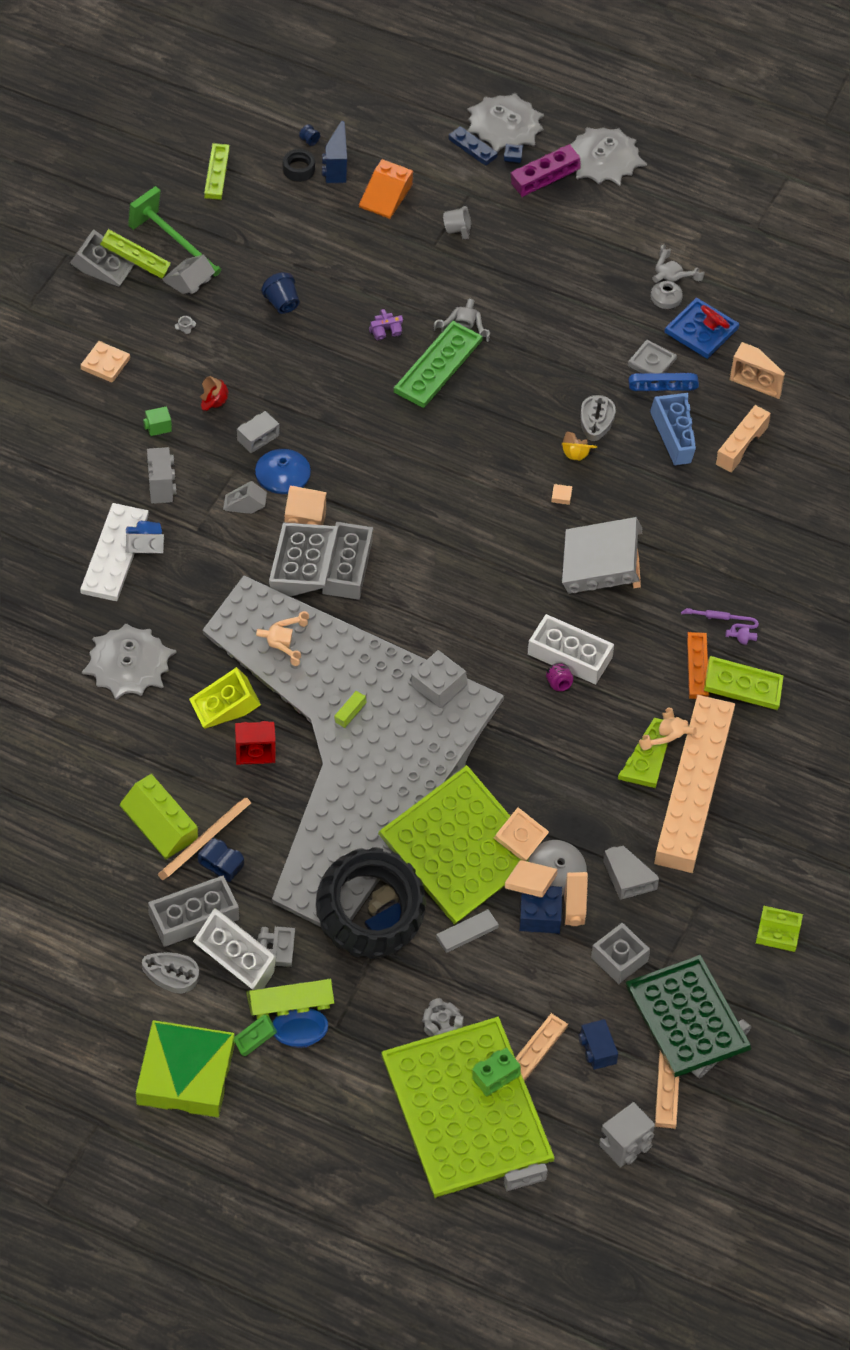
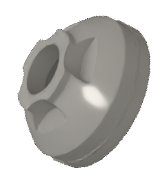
M662 281L653 286L650 297L656 306L671 309L681 303L683 295L681 288L671 281ZM669 286L673 290L665 291L663 287Z

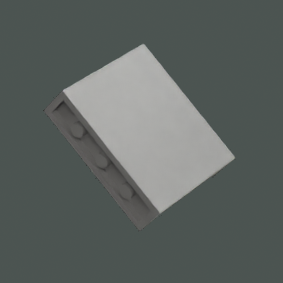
M637 517L566 529L562 583L568 594L640 582L636 573L638 535L642 534V526Z

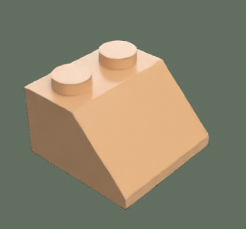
M290 486L285 510V523L323 525L326 517V492Z

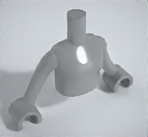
M666 245L661 246L660 258L655 268L658 274L653 276L655 283L662 279L674 282L686 276H693V279L696 281L703 280L704 272L699 273V268H695L694 271L683 272L682 267L675 261L663 264L665 258L670 257L671 249L666 250Z
M468 299L466 307L454 309L445 321L436 320L434 322V331H436V328H442L443 332L444 328L454 321L455 318L456 323L468 329L473 327L476 319L479 334L486 337L487 342L490 337V332L487 329H483L480 312L472 309L474 305L473 299Z

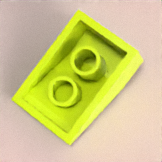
M237 667L189 699L204 729L245 716L261 705L248 678Z

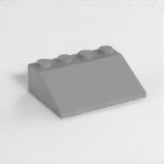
M283 522L269 579L270 588L287 596L325 588L338 526Z

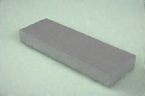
M486 910L436 934V939L444 951L448 953L497 929L499 924L490 911Z

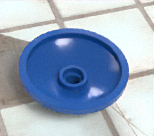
M276 449L267 452L258 460L255 475L259 484L266 490L277 494H288L290 486L303 488L310 478V465L307 459L296 451Z

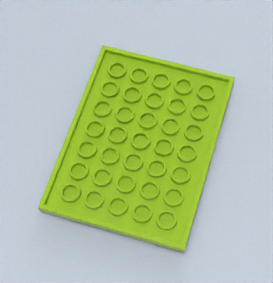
M499 1017L381 1052L434 1198L504 1177L511 1170H522L532 1164L539 1165L554 1161V1155L522 1074L487 1097L472 1079V1068L478 1062H484L490 1058L494 1052L507 1048L514 1056Z

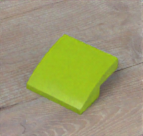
M763 906L756 943L795 952L803 914Z

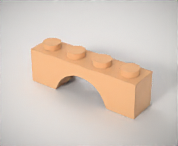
M755 405L718 450L716 465L732 473L741 462L742 456L754 437L760 438L768 428L771 413Z

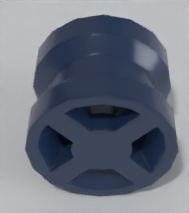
M308 124L301 129L299 137L306 141L309 146H314L319 141L321 133L318 130H314L313 126Z

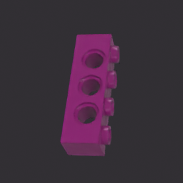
M570 144L561 147L511 172V184L523 197L581 169L580 156Z

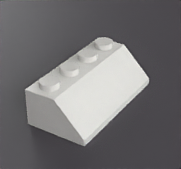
M214 908L193 942L251 989H264L274 973L276 956L218 909Z

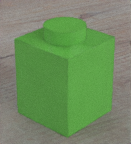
M167 406L145 411L146 418L143 419L145 430H149L150 436L172 432L171 418Z

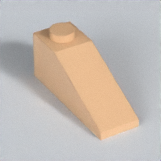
M587 872L567 873L563 900L565 925H585Z

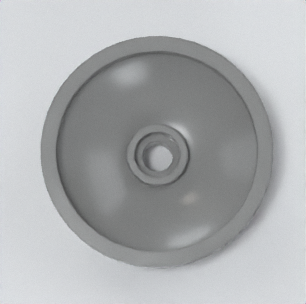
M549 840L539 844L528 860L531 863L557 869V876L550 886L562 887V897H564L567 873L587 872L586 862L580 851L573 845L561 840ZM557 861H561L563 865H559Z

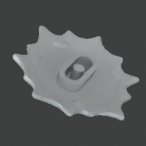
M516 93L510 96H497L495 98L484 97L481 103L467 109L472 114L468 119L471 126L467 131L471 134H478L480 140L489 142L496 152L506 147V144L535 146V135L543 130L539 124V119L543 118L544 114L534 110L531 103L523 101Z
M587 127L585 129L586 132L577 136L576 140L570 144L581 160V169L576 171V179L588 177L596 181L597 184L605 180H611L620 186L622 176H631L636 167L647 166V163L638 155L639 149L634 146L637 143L636 139L627 137L619 128L609 130L606 128L592 129Z
M124 624L119 630H110L106 635L93 637L92 640L96 645L89 652L91 660L82 671V674L94 676L96 678V686L106 687L111 690L115 700L126 693L142 696L144 690L149 686L164 687L161 674L169 671L168 659L176 654L177 651L162 645L159 638L152 636L151 629L141 630Z

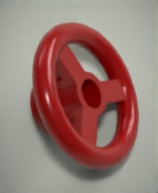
M706 305L701 306V310L707 315L703 321L706 326L712 330H715L718 325L726 329L730 328V324L717 312Z

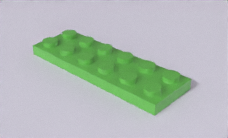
M452 321L394 387V393L424 408L482 342L483 336Z

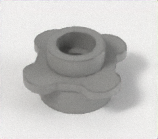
M182 316L179 318L178 324H175V329L189 334L191 329L196 326V322L192 321L189 316Z

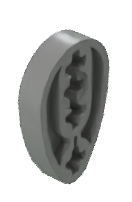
M595 395L588 397L582 403L581 426L585 436L591 441H597L602 438L613 424L616 407L609 398ZM599 403L601 404V410L599 413V418L595 419L597 406Z
M155 953L145 956L142 960V969L148 978L170 992H189L199 981L198 965L188 956L177 953ZM151 962L155 963V965L148 967V965H150ZM170 968H172L174 972L171 971L170 974L167 973V971H169ZM183 972V975H180V977H176V974ZM189 975L193 976V978L190 977L189 980L186 979V977H188Z

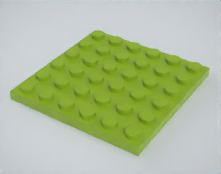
M467 765L378 832V835L388 847L401 856L400 859L406 864L410 863L415 868V873L422 880L426 892L454 925L505 886L506 880L521 860L494 839V836L510 818V815Z

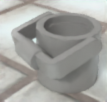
M463 206L460 209L444 212V225L449 234L461 232L462 239H469L471 220L468 207Z

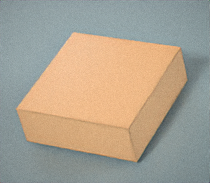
M554 484L551 502L570 505L572 486Z

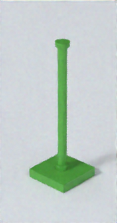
M156 186L130 204L128 226L134 230L151 218L194 257L203 255L156 214L159 211L160 189ZM208 260L215 271L212 274L215 277L221 272V268Z

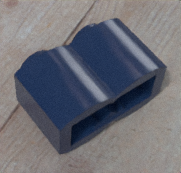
M212 838L198 854V862L203 867L214 872L219 877L224 876L227 882H230L244 866L243 855L237 850L229 849L222 840Z

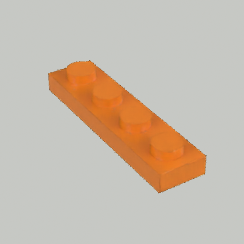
M688 632L689 699H697V695L709 697V692L704 691L708 665L707 633Z

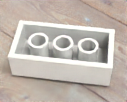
M547 614L530 638L528 645V655L550 665L556 663L566 664L573 675L595 685L611 661L614 650L613 643Z

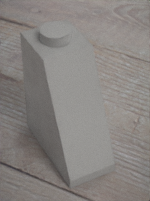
M611 847L605 850L603 862L620 900L657 890L658 876L626 847Z

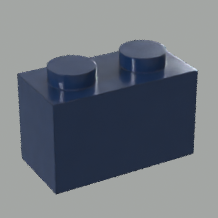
M606 1020L582 1025L578 1038L581 1046L584 1045L586 1049L585 1057L587 1062L591 1063L593 1070L617 1064L618 1051Z

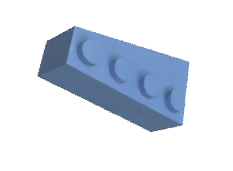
M688 393L654 397L650 410L674 465L691 463L696 449L694 432L692 431V418H690Z

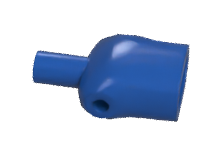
M141 520L138 521L136 527L127 526L126 534H162L160 523Z

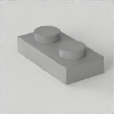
M126 534V553H163L164 534Z
M545 1163L539 1165L532 1164L522 1170L515 1169L509 1171L504 1177L506 1191L546 1180L548 1170Z

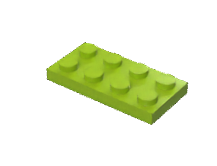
M710 656L704 691L778 710L783 675Z

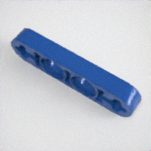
M694 373L633 374L629 377V388L633 391L694 390L699 386L698 376Z

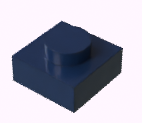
M506 144L504 161L521 163L523 146Z

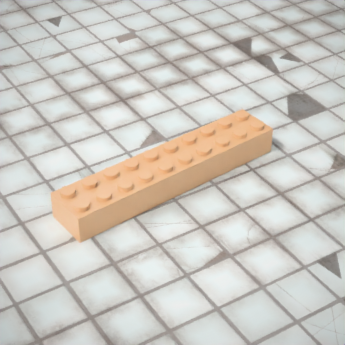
M697 695L689 727H696L697 733L695 735L687 734L656 850L654 862L656 865L693 873L735 703Z

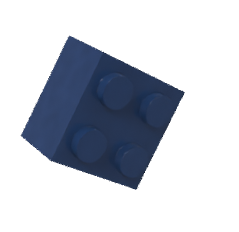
M550 886L543 897L521 892L519 931L560 933L562 887Z

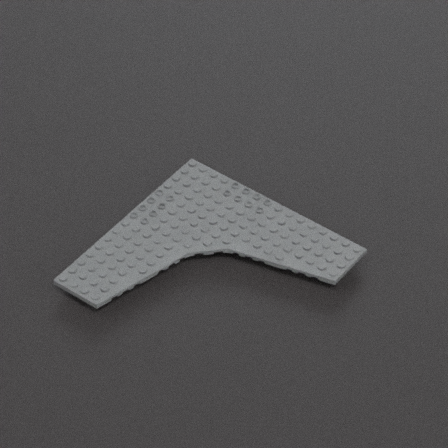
M243 576L204 627L203 634L218 647L227 651L230 657H234L239 661L241 666L250 670L252 675L273 692L278 693L281 699L286 703L289 702L298 713H302L312 723L323 765L272 897V902L320 926L321 924L316 913V895L319 883L326 870L338 858L356 849L364 848L366 850L377 847L383 848L384 852L392 853L393 851L378 835V832L465 767L466 760L475 742L503 702L504 695L467 679V685L442 708H439L413 688L411 674L426 659ZM306 611L309 614L307 626H300L299 623L283 626L284 628L293 629L289 649L301 653L300 664L294 666L290 663L291 656L280 649L270 647L267 638L256 636L257 629L269 630L274 623L298 617L300 612ZM358 691L366 696L367 703L344 728L335 723L334 715L353 693ZM372 876L355 877L341 887L340 901L344 913L351 921L379 882V878Z

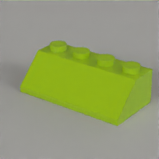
M152 774L135 783L120 803V807L165 860L186 848L198 838L197 825Z
M331 979L246 992L251 1016L256 1015L257 1019L264 1014L269 1016L268 1013L277 1012V1016L288 1015L289 1010L297 1009V1013L310 1011L309 1007L317 1006L318 1010L329 1009V1004H334Z

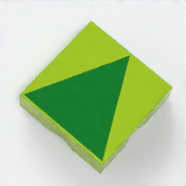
M153 1020L136 1090L137 1105L162 1109H179L193 1114L219 1118L224 1096V1082L230 1069L235 1046L234 1033Z

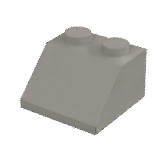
M203 254L185 259L162 280L182 294L189 292L193 294L199 290V285L211 279L210 276L215 271Z

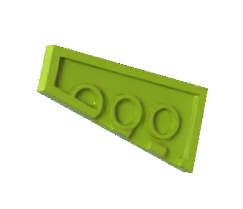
M654 718L644 735H649L650 740L666 737L661 736L659 732V727L663 720ZM638 743L632 756L629 757L625 767L619 773L618 779L656 788L668 743L653 745L647 750L641 749L640 743Z

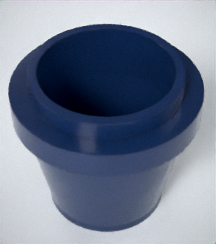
M285 272L277 273L263 283L261 292L264 298L268 299L280 314L291 312L299 306L300 301L292 274Z

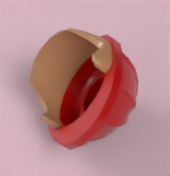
M211 376L205 378L202 383L204 393L200 398L202 399V410L207 411L211 407H220L225 403L228 397V388L223 380Z

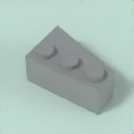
M169 447L147 449L151 503L173 502V495L176 494V483L172 484V480H175V469H171V466H174V457L170 455Z

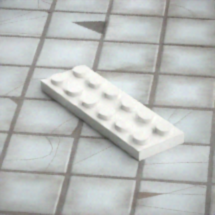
M112 503L81 586V594L118 601L135 554L126 553V527H136L138 521H147L149 516L148 510Z

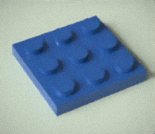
M695 298L665 328V333L708 359L739 328V323L700 299ZM706 305L717 312L730 324V328L726 329L718 325L715 330H712L706 326L703 321L707 315L701 310V306Z

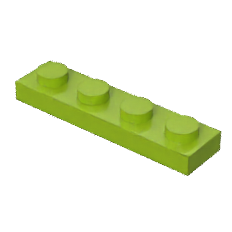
M212 144L204 198L222 200L230 145Z
M109 229L100 243L101 246L162 279L170 265V262Z

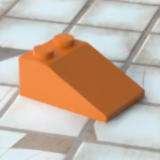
M382 159L373 172L359 207L390 219L412 186L413 170Z

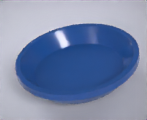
M309 1008L310 1011L297 1013V1009L289 1010L288 1015L277 1016L274 1019L273 1025L277 1033L273 1036L279 1042L290 1047H307L315 1044L326 1035L328 1021L322 1013Z

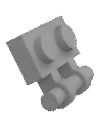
M262 927L260 934H258V942L265 948H267L268 943H273V949L268 950L276 956L275 966L292 967L295 928L275 927L274 933H269V928Z

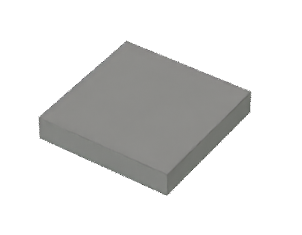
M646 340L628 361V366L641 373H665L676 361L677 355Z

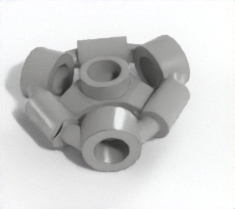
M437 998L429 1003L428 1009L424 1010L422 1022L425 1025V1033L430 1037L462 1028L464 1016H461L460 1010L450 1002L446 1003L441 998ZM452 1016H456L454 1027L449 1025V1020ZM432 1022L438 1024L441 1027V1029L439 1030L438 1027Z

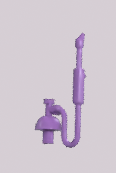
M689 608L681 612V614L705 615L708 619L729 620L731 618L752 621L755 625L734 624L730 630H726L725 637H737V640L743 645H747L748 640H757V633L749 632V629H755L759 625L758 621L752 617L730 615L728 612L706 610V612L697 611Z

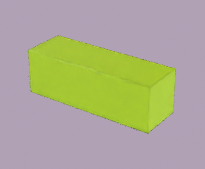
M355 691L334 715L335 723L345 728L367 703L366 696Z

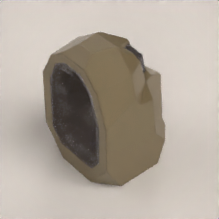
M389 884L382 886L372 893V898L368 903V912L371 915L375 916L399 902L396 892Z

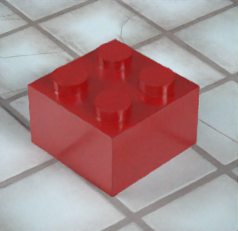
M274 722L235 723L236 765L275 763L276 741Z

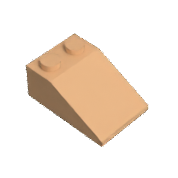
M742 342L733 357L730 380L778 399L781 397L785 373L759 348Z

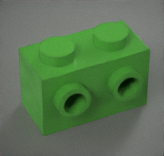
M507 1048L494 1052L490 1058L484 1062H478L472 1068V1079L486 1097L521 1075V1065Z

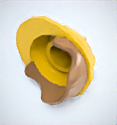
M572 432L565 433L562 443L565 455L571 460L584 459L589 454L590 449L597 448V446L587 445L586 439L583 441L577 440Z

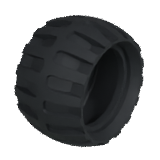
M377 847L366 850L364 848L356 849L338 858L324 873L317 889L316 913L322 931L332 939L333 945L338 949L343 948L355 957L380 958L402 949L418 932L426 909L424 886L422 880L417 877L415 868L410 863L406 864L400 859L401 856L399 854L384 852L383 848ZM361 876H372L384 880L394 889L400 899L401 915L399 921L392 927L379 931L367 930L354 924L344 913L340 901L341 887L349 880Z

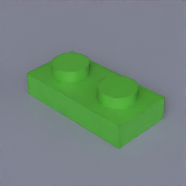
M264 1014L235 1036L234 1041L240 1053L247 1056L276 1034L277 1030L269 1016Z

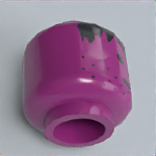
M553 664L546 671L547 681L555 691H565L573 683V674L566 664Z

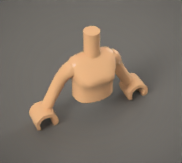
M303 611L299 613L298 617L274 623L269 630L257 629L256 636L267 638L270 647L280 649L291 656L290 663L298 666L301 653L289 649L293 629L284 628L283 626L299 623L300 626L305 627L308 624L309 614Z
M667 708L666 713H662L664 720L659 727L660 735L666 737L650 740L649 735H643V740H639L640 747L643 750H647L653 745L669 743L676 738H680L683 734L695 735L697 728L689 727L687 720L675 718L673 709Z

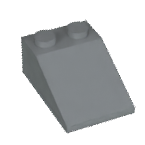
M93 229L70 263L87 275L119 287L134 263L101 246L100 243L104 237Z

